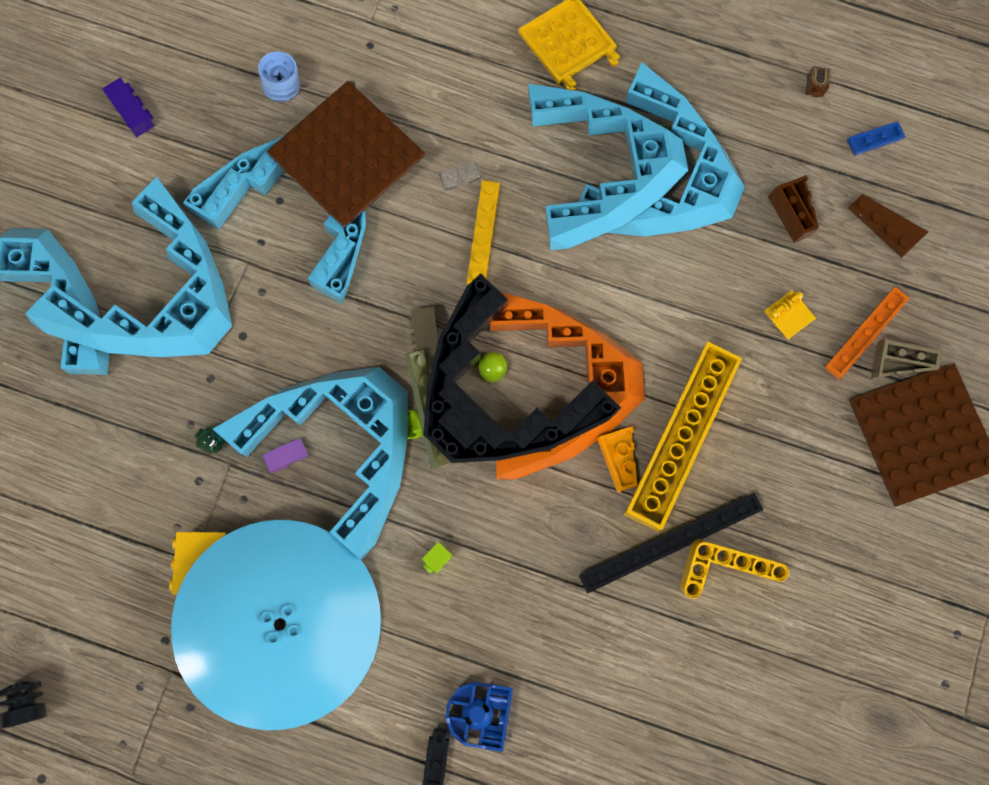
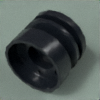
M41 681L21 682L7 686L0 691V698L6 697L5 701L0 702V707L7 706L8 711L0 714V729L47 717L45 703H34V699L43 696V692L33 693L32 691L42 687Z

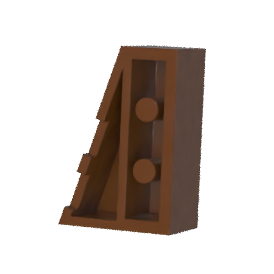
M807 175L777 186L768 196L793 243L810 237L819 228L814 206L811 205L810 197L812 195L811 191H808Z

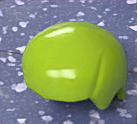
M487 352L480 358L479 375L485 381L494 383L499 382L505 377L507 362L502 354Z
M409 410L411 414L408 415L407 439L423 437L418 410Z

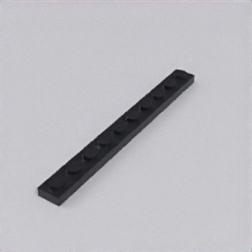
M752 493L579 575V578L588 594L691 545L697 539H704L763 511V508L755 493Z

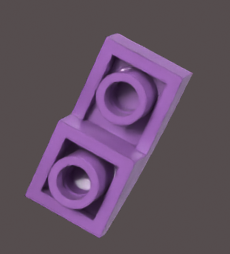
M297 439L266 453L262 458L271 474L288 468L289 464L306 459L308 453L301 439Z

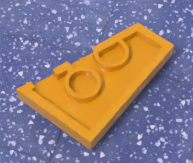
M633 426L597 438L617 493L637 486L636 463L634 462L633 454L635 447L632 440Z

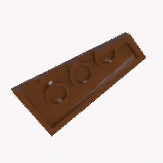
M864 194L860 195L848 207L853 214L901 258L928 233V231Z

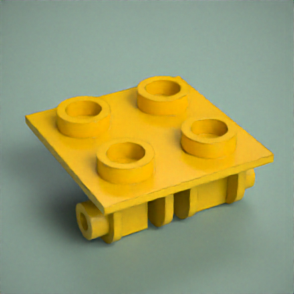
M791 290L764 310L787 340L816 319L802 302L803 294L800 291L794 292Z

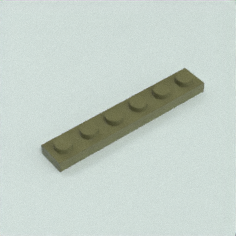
M422 349L405 354V359L422 432L424 433L426 393L430 374L425 352ZM424 436L431 468H438L450 463Z

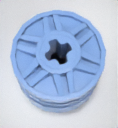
M280 51L264 55L259 62L258 71L266 96L278 102L294 98L299 91L300 83L296 62L293 57Z

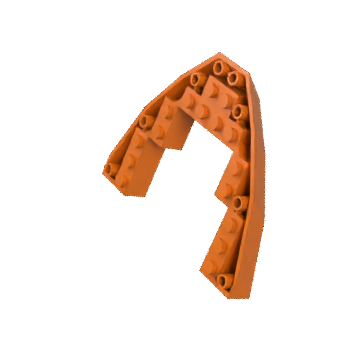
M501 292L508 299V305L490 323V331L546 330L547 348L585 346L587 385L593 380L621 407L620 411L608 422L551 450L495 461L496 480H516L574 458L597 442L598 437L613 431L645 400L643 366L639 359L608 335L571 314L543 303Z

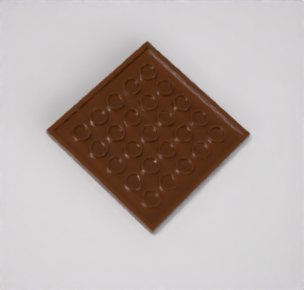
M346 81L266 151L344 229L425 156V152L350 81Z
M955 363L849 400L894 507L989 474V438Z

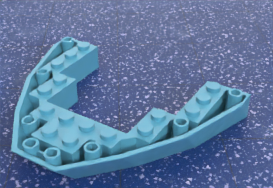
M641 62L628 91L625 103L674 122L670 132L682 139L683 144L697 149L701 153L679 203L662 197L624 226L607 233L646 237L690 231L733 218L745 185L726 150L688 100ZM586 184L578 202L599 200L600 189Z
M528 84V98L533 127L586 121L589 135L625 131L634 179L600 183L599 200L546 206V224L550 251L569 249L624 226L660 200L688 171L682 139L629 108L586 92Z
M282 137L240 154L197 185L183 202L187 210L219 230L250 187L266 196L284 171L266 151ZM366 210L345 229L331 216L327 218L324 223L326 232L336 239L308 277L312 287L340 304H343L365 232Z
M157 176L132 201L133 211L173 240L166 248L167 258L192 275V277L155 319L146 327L116 305L101 319L54 285L25 313L30 323L46 334L106 353L150 357L207 355L232 327L224 284L207 242Z
M10 228L0 236V281L51 282V286H56L100 317L97 302L77 265L48 229ZM64 339L61 369L68 374L108 375L110 356L109 353Z
M380 367L331 373L285 387L213 428L216 433L247 458L286 414L301 426L318 406L328 398L380 443L379 447L355 473L369 485V488L334 526L330 533L362 560L376 545L400 488L408 440V391Z

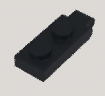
M434 728V735L429 736L422 785L444 784L450 740L446 738L447 729Z

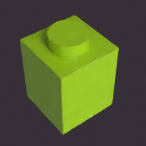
M437 542L422 558L424 562L422 566L430 574L433 571L437 574L450 561L453 555Z

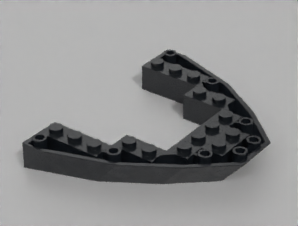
M481 273L465 288L439 337L427 385L423 435L451 463L500 461L551 450L608 422L614 417L621 407L592 380L552 421L536 408L508 435L456 384L480 360V352L470 342L508 305V299Z

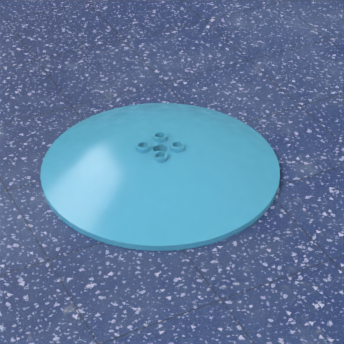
M271 520L250 524L225 535L213 543L195 561L186 574L179 588L172 613L171 637L175 660L185 683L202 704L225 720L240 726L260 730L295 728L311 723L332 712L362 682L371 666L378 646L381 624L380 604L374 582L361 559L330 532L308 523L292 520ZM278 618H283L286 622L285 628L282 630L274 628V621Z

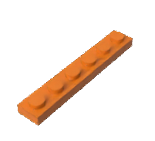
M895 286L824 368L838 380L842 378L910 298Z

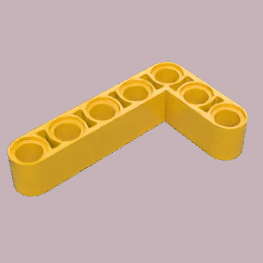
M697 539L690 547L680 582V589L687 597L692 599L698 598L702 593L711 562L780 582L788 578L789 570L786 565L776 560L703 539ZM701 545H705V552L699 554V547ZM724 550V557L718 559V552ZM743 556L742 563L737 565V558ZM761 561L760 569L756 570V563ZM700 564V570L697 573H693V567ZM780 567V572L774 575L775 568ZM694 583V590L687 592L688 585Z

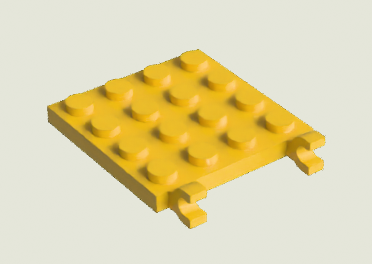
M565 0L518 29L519 35L559 85L563 82L567 90H576L574 87L576 82L571 78L572 76L604 56H607L608 62L612 67L619 63L617 59L620 56L614 51L617 45L581 0Z

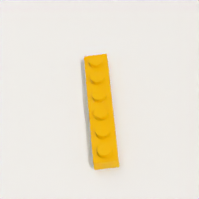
M482 180L466 286L480 273L485 278L487 276L500 183Z

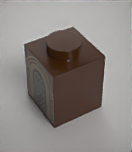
M812 66L807 75L805 95L813 97H823L829 88L830 69Z

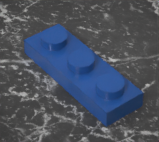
M897 121L851 136L847 139L853 155L856 156L901 141L905 138V135Z

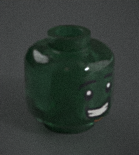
M208 426L205 429L200 428L194 436L197 439L196 447L208 455L217 454L225 443L223 438L213 430L212 426Z

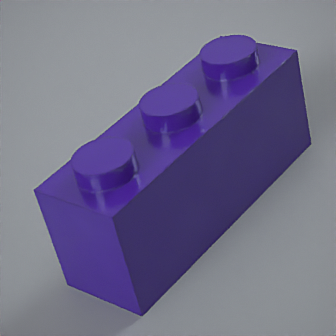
M120 77L102 88L136 138L155 127L151 121L154 117L148 109L144 110L142 108L144 103L139 96L134 97L132 94L134 89L129 82L124 83Z

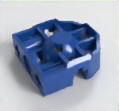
M476 681L458 687L448 700L445 716L451 735L464 746L503 752L513 688ZM476 685L488 687L486 700L483 698L479 699L478 697L474 698ZM490 694L506 696L507 698L491 696ZM484 703L488 706L489 712L485 713L482 708ZM451 704L463 705L461 717L449 715ZM493 708L501 709L498 726L490 725L494 717ZM465 717L470 718V720L472 721L471 725H469ZM468 729L480 731L478 744L466 742Z

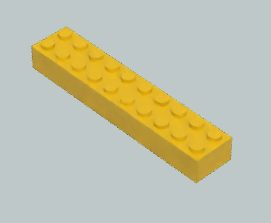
M708 341L703 346L623 513L624 516L656 532L663 530L740 365L741 357Z

